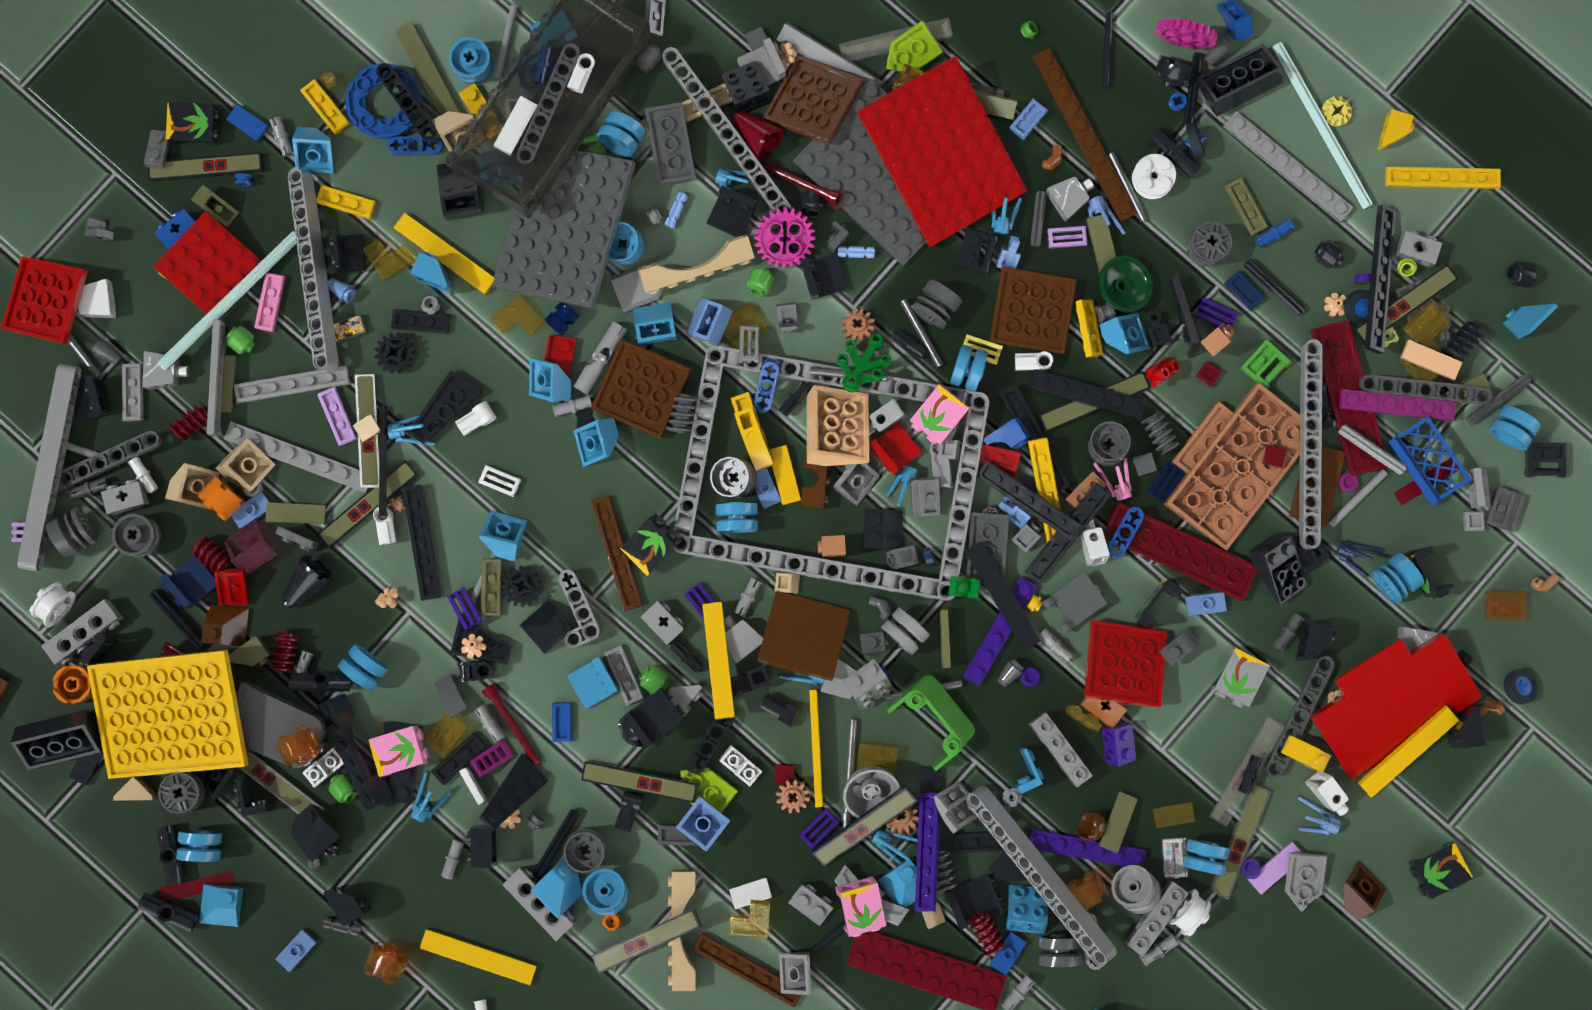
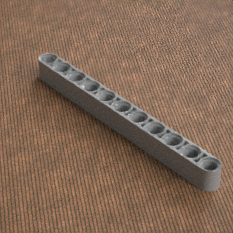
M673 47L665 49L663 52L664 64L770 210L776 213V207L786 206L790 211L791 205L679 51ZM669 54L677 56L673 62L668 61L666 57ZM685 69L688 71V74L685 77H680L677 74L678 71ZM692 84L699 86V90L695 93L689 91V87ZM708 100L711 104L708 108H702L700 102ZM714 115H719L722 120L720 123L715 124L711 121V118ZM724 131H731L733 136L730 139H725L722 136ZM736 146H742L744 152L742 154H735L733 149ZM752 161L755 163V168L748 170L744 166L745 163ZM759 176L766 178L767 181L764 185L756 183V179ZM775 192L778 197L776 200L771 201L767 198V194Z
M292 168L288 173V184L313 365L318 370L334 371L339 365L314 179L311 172L300 168Z
M1315 339L1309 340L1301 347L1299 544L1306 550L1318 547L1321 542L1322 344ZM1308 345L1315 347V354L1308 351ZM1308 364L1314 365V373L1308 370ZM1308 383L1314 384V392L1308 390ZM1308 402H1312L1315 405L1314 411H1310L1307 408ZM1308 421H1312L1314 423V430H1310L1307 427ZM1308 440H1312L1314 442V449L1308 448ZM1308 459L1314 461L1313 469L1307 466ZM1308 478L1313 479V488L1308 487L1306 483ZM1308 497L1314 500L1313 507L1307 505L1306 499ZM1308 516L1313 518V526L1307 525L1306 518ZM1308 535L1314 539L1312 546L1306 543Z
M59 364L56 369L17 565L19 569L40 572L44 563L49 538L46 524L52 521L62 473L60 471L63 468L81 378V368L79 366Z
M980 786L969 793L966 797L969 807L1090 959L1098 966H1105L1117 954L1113 943L987 787Z

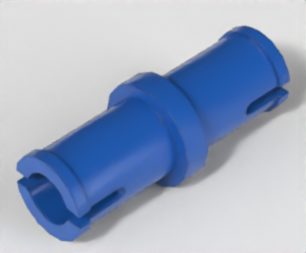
M1288 218L1279 225L1270 227L1267 232L1256 237L1255 240L1258 246L1262 248L1274 240L1281 239L1280 236L1295 229L1294 225Z

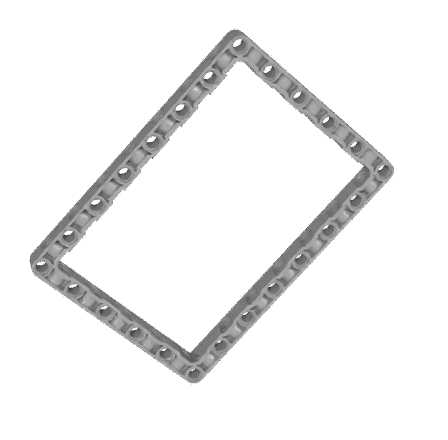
M711 346L705 355L697 407L673 529L679 534L681 539L686 540V547L679 549L676 546L673 549L677 553L924 598L941 601L953 599L955 596H943L941 589L943 586H950L951 576L959 577L989 407L988 396L981 392L944 386L968 405L970 409L967 411V421L962 438L960 461L957 467L954 495L950 507L947 524L948 530L944 542L941 570L938 579L693 536V528L698 512L700 489L704 479L707 451L711 441L715 408H717L721 386L722 370L728 367L739 369L740 372L760 375L764 361L775 359L780 365L779 379L812 382L818 386L836 389L838 387L844 388L842 385L843 378L834 377L831 381H826L823 376L810 375V367L842 370L840 367L759 353V363L756 367L752 368L748 365L747 361L739 363V349ZM743 350L744 356H747V351ZM714 352L721 354V358L717 361H713L710 358ZM769 365V367H767V368H768V374H767V375H771L772 370H773V365ZM793 365L796 368V372L788 374L785 371L786 367ZM887 376L886 382L872 381L870 387L865 388L861 385L860 389L856 392L869 395L880 394L890 396L891 399L908 402H925L938 385ZM901 385H905L908 387L909 392L901 394L898 388ZM707 389L713 390V397H704V391ZM977 398L982 399L984 406L981 408L976 407L974 400ZM701 426L707 428V433L703 436L697 434V429ZM969 436H975L977 438V444L970 445L967 441V438ZM692 464L700 465L698 473L690 472ZM963 473L970 475L971 481L969 483H964L961 480ZM686 501H691L693 509L685 511L683 504ZM955 511H962L964 519L961 521L956 520L954 517ZM718 545L724 547V553L720 556L714 554V548ZM950 548H954L958 552V556L955 559L948 556ZM753 553H761L762 560L757 563L753 562L751 559ZM792 559L800 561L798 569L790 568L789 562ZM829 566H836L838 574L830 576L827 573V568ZM869 572L874 573L876 576V580L873 583L865 580V575ZM906 579H910L914 583L913 588L910 590L905 589L903 586V582Z

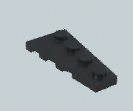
M1178 274L1171 275L1169 287L1175 308L1179 307V310H1177L1179 324L1184 325L1182 337L1184 343L1188 342L1189 351L1187 352L1189 359L1196 357L1202 338L1200 332L1196 331L1195 316L1190 313L1189 308H1191L1189 298L1185 297L1184 281L1180 280Z
M450 370L413 424H423V427L411 429L407 433L425 444L483 392Z
M383 722L384 735L413 725ZM417 766L389 775L390 789L394 798L392 802L413 804Z
M523 753L519 756L479 817L492 832L548 782Z

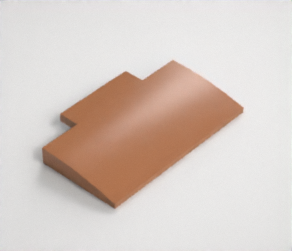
M1260 383L1252 386L1233 412L1222 403L1216 402L1171 461L1186 474L1163 504L1204 536L1227 551L1300 455V415ZM1307 422V427L1310 430H1314L1315 427ZM1267 445L1287 450L1282 468L1262 464Z

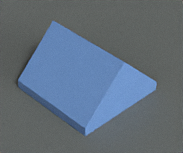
M699 797L676 828L707 852L730 820L703 798Z

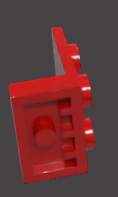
M899 423L869 444L871 451L892 476L921 453L919 447Z

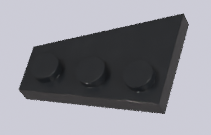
M458 618L450 652L451 655L467 657L468 652L464 654L461 651V648L464 647L462 640L464 638L469 640V635L474 634L475 638L481 636L484 639L482 643L486 644V650H480L482 656L479 658L474 654L473 659L508 665L512 649L510 644L487 633L476 625L465 630Z

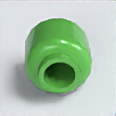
M765 267L753 269L747 281L749 292L758 297L767 295L774 283V276Z
M234 326L226 336V344L238 354H243L245 351L249 353L255 345L253 343L255 336L243 326Z
M647 666L639 676L641 687L651 694L661 687L665 690L669 684L666 682L667 674L657 666Z
M348 774L335 775L330 780L329 792L339 803H349L357 796V792Z

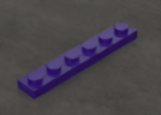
M1019 577L1011 592L1022 610H1024L1037 586ZM999 612L962 676L978 686L981 685L1011 633V629L1001 612Z
M920 793L915 911L936 912L940 813L934 797L939 793Z
M1030 829L1029 840L1038 851L1121 866H1144L1146 854L1144 849L1121 845L1118 853H1114L1098 846L1100 841L1092 842L1078 837Z

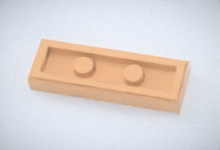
M1407 340L1400 357L1403 360L1451 380L1456 379L1462 364L1461 361L1411 340Z

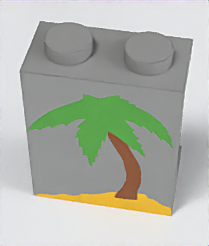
M1231 648L1228 654L1230 658L1216 686H1212L1211 689L1216 691V696L1224 700L1226 697L1233 700L1232 704L1239 708H1243V706L1250 707L1270 665L1237 648Z

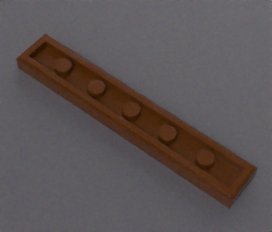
M610 496L592 500L591 504L623 609L626 611L642 606V600L629 558L620 549L624 542Z
M703 932L692 949L793 1008L801 997L798 994L781 993L779 975Z

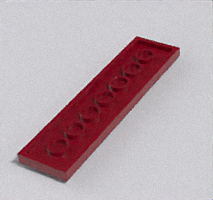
M1349 320L1311 329L1312 339L1318 340L1322 344V376L1328 386L1326 391L1333 416L1337 421V431L1345 424L1384 450L1374 413L1339 409L1341 389L1363 391L1359 387V381L1364 374ZM1339 434L1351 477L1388 468Z
M1119 502L1117 503L1103 533L1106 540L1110 541L1130 507ZM1130 512L1132 516L1130 522L1125 520L1124 523L1131 525L1135 519L1139 520L1138 512ZM1145 514L1127 548L1138 555L1241 602L1244 601L1256 574L1252 563ZM1126 527L1121 528V537L1128 538L1130 530ZM1117 537L1115 538L1116 541H1119L1117 545L1120 546L1121 543L1126 544V542L1120 541Z
M874 931L864 932L862 935L854 937L846 962L848 966L982 1010L997 1009L1007 977L1004 974Z

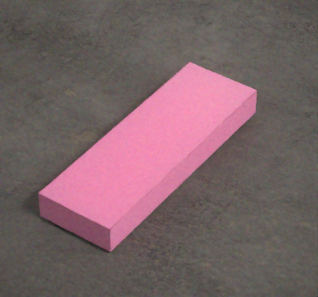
M271 273L265 274L254 326L255 329L275 332L286 280L285 276Z

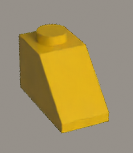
M1390 110L1386 115L1377 150H1382L1403 139L1409 133L1411 134L1415 124L1412 122L1414 116L1397 110Z
M1290 735L1281 753L1321 773L1324 772L1331 755Z

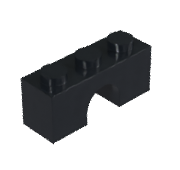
M765 665L731 677L733 697L771 684Z

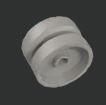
M898 607L892 614V617L899 625L897 626L892 621L887 620L880 628L912 656L918 649V645L911 638L914 637L919 642H924L930 635L914 617Z
M1128 865L1123 867L1115 874L1112 880L1111 890L1113 897L1120 905L1134 914L1150 912L1157 906L1161 898V887L1158 880L1141 866Z

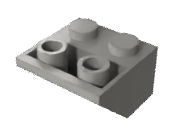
M702 685L671 687L669 691L674 697L671 700L675 705L679 704L683 708L685 716L691 709L690 703L693 700L697 702L704 692L701 690L704 687Z

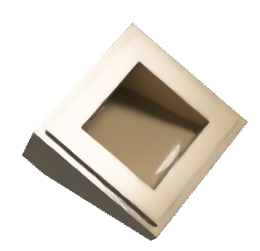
M371 414L353 425L362 442L380 433V429Z
M777 572L775 592L798 594L800 575Z
M936 903V912H922L928 929L946 922L939 903Z

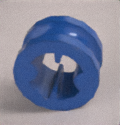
M1174 93L1168 101L1170 109L1173 111L1182 110L1187 103V98L1183 93ZM1177 98H1180V103H1182V105L1178 104V106H1176L1174 104L1175 101H1173V99L1176 100Z
M245 173L235 174V178H237L235 185L252 186L250 181L252 175Z

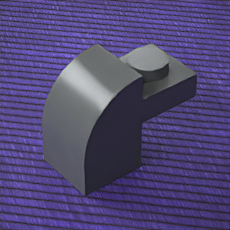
M1186 627L1175 635L1171 642L1163 647L1159 653L1172 667L1185 655L1193 651L1200 642Z

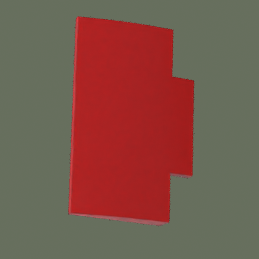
M1440 632L1410 652L1402 639L1398 638L1334 679L1342 695L1315 711L1309 717L1351 781L1383 761L1445 705L1455 715L1482 697L1446 635Z

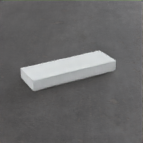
M520 96L493 147L511 156L538 105Z

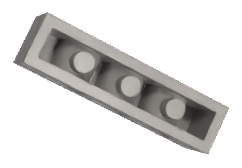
M104 599L41 647L54 665H66L73 660L72 656L76 653H82L88 644L94 641V636L97 633H104L108 629H115L119 626V621L123 617L110 600ZM99 617L102 619L100 627L96 625V620ZM82 629H85L87 632L84 639L80 636ZM69 640L71 643V648L67 651L65 649V643Z
M1043 712L1028 723L1075 787H1079L1093 776L1047 713Z
M520 867L503 886L557 941L575 924L573 921L574 916L566 910L559 917L558 921H551L549 918L551 911L546 906L540 908L536 905L537 897L533 892H523L522 886L524 883L530 884L533 888L537 882L532 878L534 875L528 868Z
M1168 880L1161 890V898L1157 906L1150 912L1144 913L1124 943L1143 957L1189 893L1173 881Z

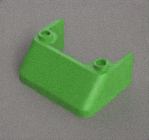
M931 675L921 677L885 707L886 711L891 713L903 702L914 710L920 709L927 704L950 732L942 743L945 753L931 764L935 771L957 755L975 732V728L940 683Z

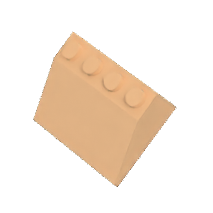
M817 385L812 387L807 395L808 464L834 466L869 463L868 394L860 392L851 393L842 389Z

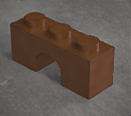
M805 449L804 470L814 471L818 476V482L813 487H802L800 507L823 509L824 505H828V494H825V486H829L830 475L826 473L827 467L831 466L808 464L807 449Z

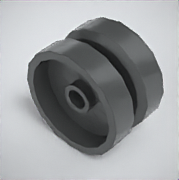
M127 514L121 517L114 524L112 530V542L115 548L128 556L147 557L157 550L162 539L159 525L152 518L138 514Z
M1071 934L1038 936V947L1043 950H1050L1039 954V965L1046 967H1075L1082 965V954L1077 951H1070L1081 948Z

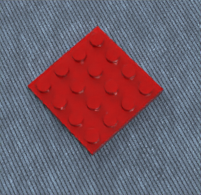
M205 211L153 268L207 314L261 260Z
M21 256L1 329L67 345L88 271Z
M1092 620L1089 631L1084 697L1161 708L1165 659L1159 651L1166 646L1167 632Z

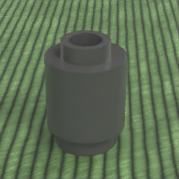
M654 44L651 46L647 45L637 58L636 66L648 74L662 58L661 49Z

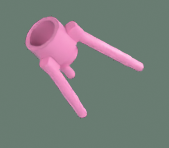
M1127 458L1123 459L1126 483L1123 482L1119 466H1116L1120 484L1115 485V490L1102 469L1095 462L1094 466L1107 484L1106 486L1112 493V497L1116 496L1117 501L1132 496Z

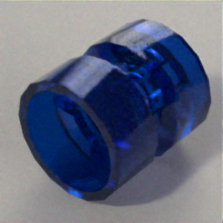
M559 302L555 306V312H550L544 321L559 335L563 336L569 329L568 325L574 324L580 316L569 305Z

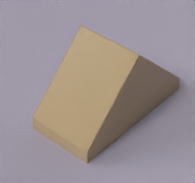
M140 776L132 777L113 796V801L158 799V795Z

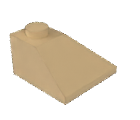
M448 111L432 120L453 158L486 141L473 115Z
M247 438L231 451L216 469L231 483L251 492L275 464Z
M184 463L171 478L165 499L209 509L198 495L215 476L219 477L220 472Z

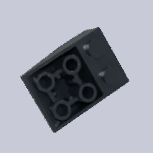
M474 158L436 165L440 201L445 219L448 221L484 214Z
M1274 533L1249 551L1254 569L1279 605L1307 586L1292 536Z

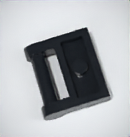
M966 229L956 266L989 275L991 271L989 267L995 245L999 242V237ZM985 241L988 242L983 264L980 266L977 265L982 243Z
M1531 443L1529 448L1525 450V477L1557 476L1558 478H1565L1567 474L1566 443ZM1534 463H1558V468H1534Z
M1299 530L1290 535L1293 538L1303 573H1306L1332 556L1330 550H1327L1322 542L1316 547L1321 554L1318 557L1312 549H1303L1299 544ZM1309 536L1311 541L1314 543V539L1311 536Z
M97 633L94 636V643L83 650L81 653L83 656L79 661L84 665L100 663L117 643V636L115 634L105 635L104 633Z

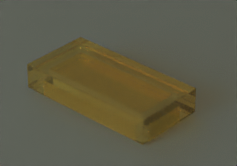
M1192 802L1153 809L1156 828L1195 822Z

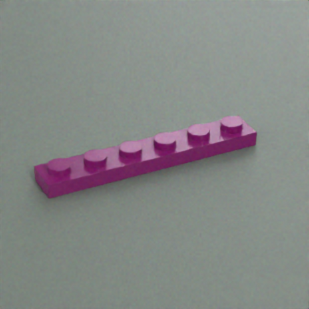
M1347 389L1340 390L1339 409L1416 418L1429 416L1430 419L1451 422L1454 421L1456 402Z

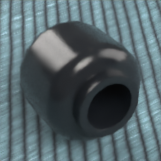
M810 190L804 191L800 197L801 211L808 217H818L825 210V197Z
M1330 240L1322 241L1314 252L1316 261L1329 269L1335 265L1339 266L1344 260V256H1342L1343 248Z
M1516 261L1508 267L1506 276L1511 285L1528 288L1536 281L1537 272L1533 264Z

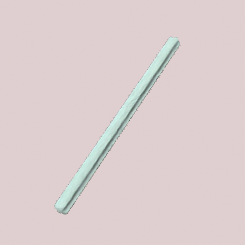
M1283 43L1275 44L1272 49L1358 202L1363 209L1370 207L1373 202Z
M292 231L157 362L162 369L166 370L213 325V320H218L297 243L295 231Z

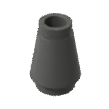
M1219 37L1215 46L1209 49L1203 60L1208 65L1213 66L1229 52L1231 45Z
M100 339L92 349V352L95 353L94 356L115 366L122 359V356L106 340Z
M1013 658L1007 662L997 681L1006 687L1022 675V671L1025 668Z

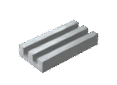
M740 326L739 363H743V361L758 363L759 327ZM744 331H748L747 356L743 355ZM751 331H755V356H751Z

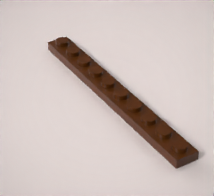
M1048 48L1032 57L1117 220L1120 223L1136 215L1137 212L1051 49Z

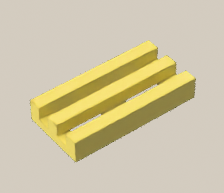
M966 335L963 343L971 346L974 350L980 349L995 356V359L987 357L986 362L997 365L1003 346L970 335ZM968 341H972V342H975V343H978V344H981V345H984V346H987V347L996 349L997 352L992 351V350H989V349H986V348H983V347H980V346H977V345H974V344H970V343H968Z

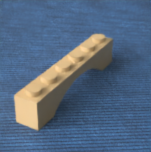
M741 235L727 240L724 246L712 258L697 266L670 268L653 263L637 268L643 290L646 293L654 294L665 286L673 288L678 286V282L684 280L688 283L696 280V277L700 275L707 277L715 274L714 271L719 269L722 271L732 269L734 264H748L751 262L750 259L754 258L749 237Z
M673 870L672 875H668V887H672V895H668V907H672V915H668V920L682 914L687 902L695 893L696 870ZM680 936L668 942V946H672V954H668V966H672V974H668V986H672V991H696V967L688 958L682 943V937Z

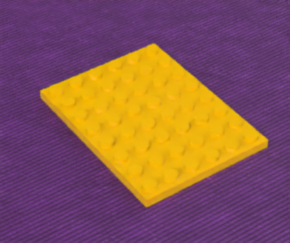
M228 649L87 665L108 779L235 768L249 765Z

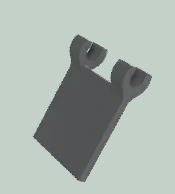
M1085 572L1042 602L1046 608L1057 603L1069 619L1068 622L1060 627L1064 633L1070 631L1107 604Z

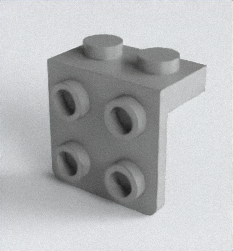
M770 38L763 40L762 47L737 59L739 67L756 61L767 86L784 79L788 69L785 60H780L778 56L780 51L776 42L772 43Z
M874 659L842 681L861 710L871 708L876 700L889 695L893 688L889 679Z

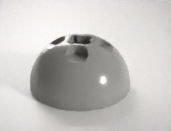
M877 766L860 768L848 778L844 786L843 800L845 807L853 816L858 818L900 788L899 783L884 768Z

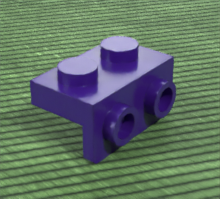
M1125 722L1115 727L1103 726L1102 738L1106 762L1119 767L1135 761L1136 752L1132 723Z

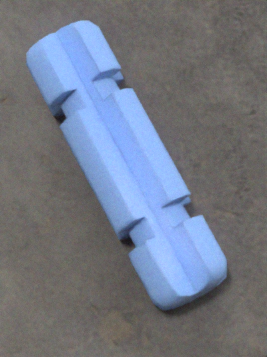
M678 192L676 201H674L669 212V217L665 221L667 227L675 228L676 219H679L684 203L687 201V194Z
M839 246L838 256L864 258L866 256V258H874L875 248L857 246L846 248V246Z

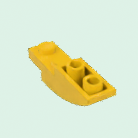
M746 392L731 398L735 410L734 415L755 470L758 471L774 465L751 394Z

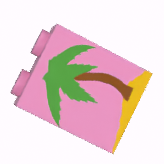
M939 384L911 418L910 421L913 423L911 426L918 432H925L928 435L926 438L933 444H941L970 407L943 385Z
M418 726L407 727L369 739L379 777L389 776L392 773L428 763L429 754L426 747H423L422 740L424 737L422 730L418 729Z
M873 877L835 887L843 907L846 922L844 930L849 937H858L864 932L878 931L881 927L886 926L878 883Z

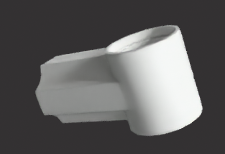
M585 53L579 56L567 88L577 93H583L594 67L595 61L590 54ZM587 59L590 61L591 66L583 68L580 61Z
M1045 351L1015 354V371L1035 369L1048 371L1053 363L1052 355ZM1046 357L1049 360V364L1042 366L1039 363V359Z
M487 401L475 406L472 412L455 422L462 434L466 436L480 426H486L493 422L497 417Z
M379 507L373 512L379 545L397 543L393 523L394 514L389 508H387L388 516L385 520L379 518Z

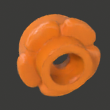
M618 913L604 916L602 924L607 930L614 931L621 926V917Z

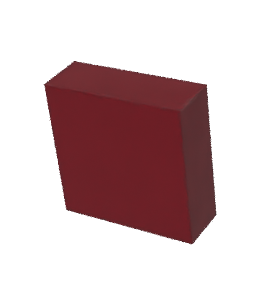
M1206 361L1195 377L1211 388L1222 371Z
M1267 445L1262 464L1282 468L1287 450Z
M775 765V784L779 785L782 783L786 785V779L793 783L795 765Z

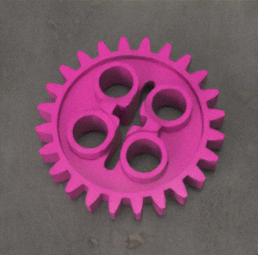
M1173 17L1172 19H1161V21H1158L1155 29L1156 35L1159 36L1158 38L1163 39V41H1169V44H1176V46L1191 49L1212 48V46H1215L1218 37L1217 32H1214L1215 29H1210V26H1204V23L1198 24L1197 21L1179 18V20Z
M786 206L783 207V211L776 207V213L769 210L770 216L763 214L764 221L758 220L757 222L760 227L754 228L759 234L753 235L754 239L759 240L754 245L755 247H760L757 249V253H763L761 256L762 260L768 257V264L774 261V266L777 268L779 263H781L783 269H785L786 263H789V266L792 268L794 261L800 265L799 259H806L805 253L811 254L808 247H814V244L810 241L815 240V236L810 235L815 232L814 228H809L812 225L811 221L805 222L808 218L807 215L800 217L801 210L795 214L794 207L787 211ZM783 221H786V222H787V223H786V234H787V238L785 239V246H786V252H785V254L782 253L783 241H782V239L780 238V237H783ZM773 224L780 225V229L777 232L770 230ZM792 224L799 225V229L796 232L789 231ZM778 243L780 246L777 250L773 251L770 249V245ZM797 243L798 248L791 251L788 249L790 244Z

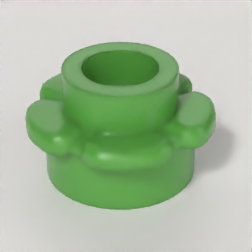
M1033 21L1022 23L1021 33L1025 38L1030 37V39H1033L1034 35L1038 33V29Z

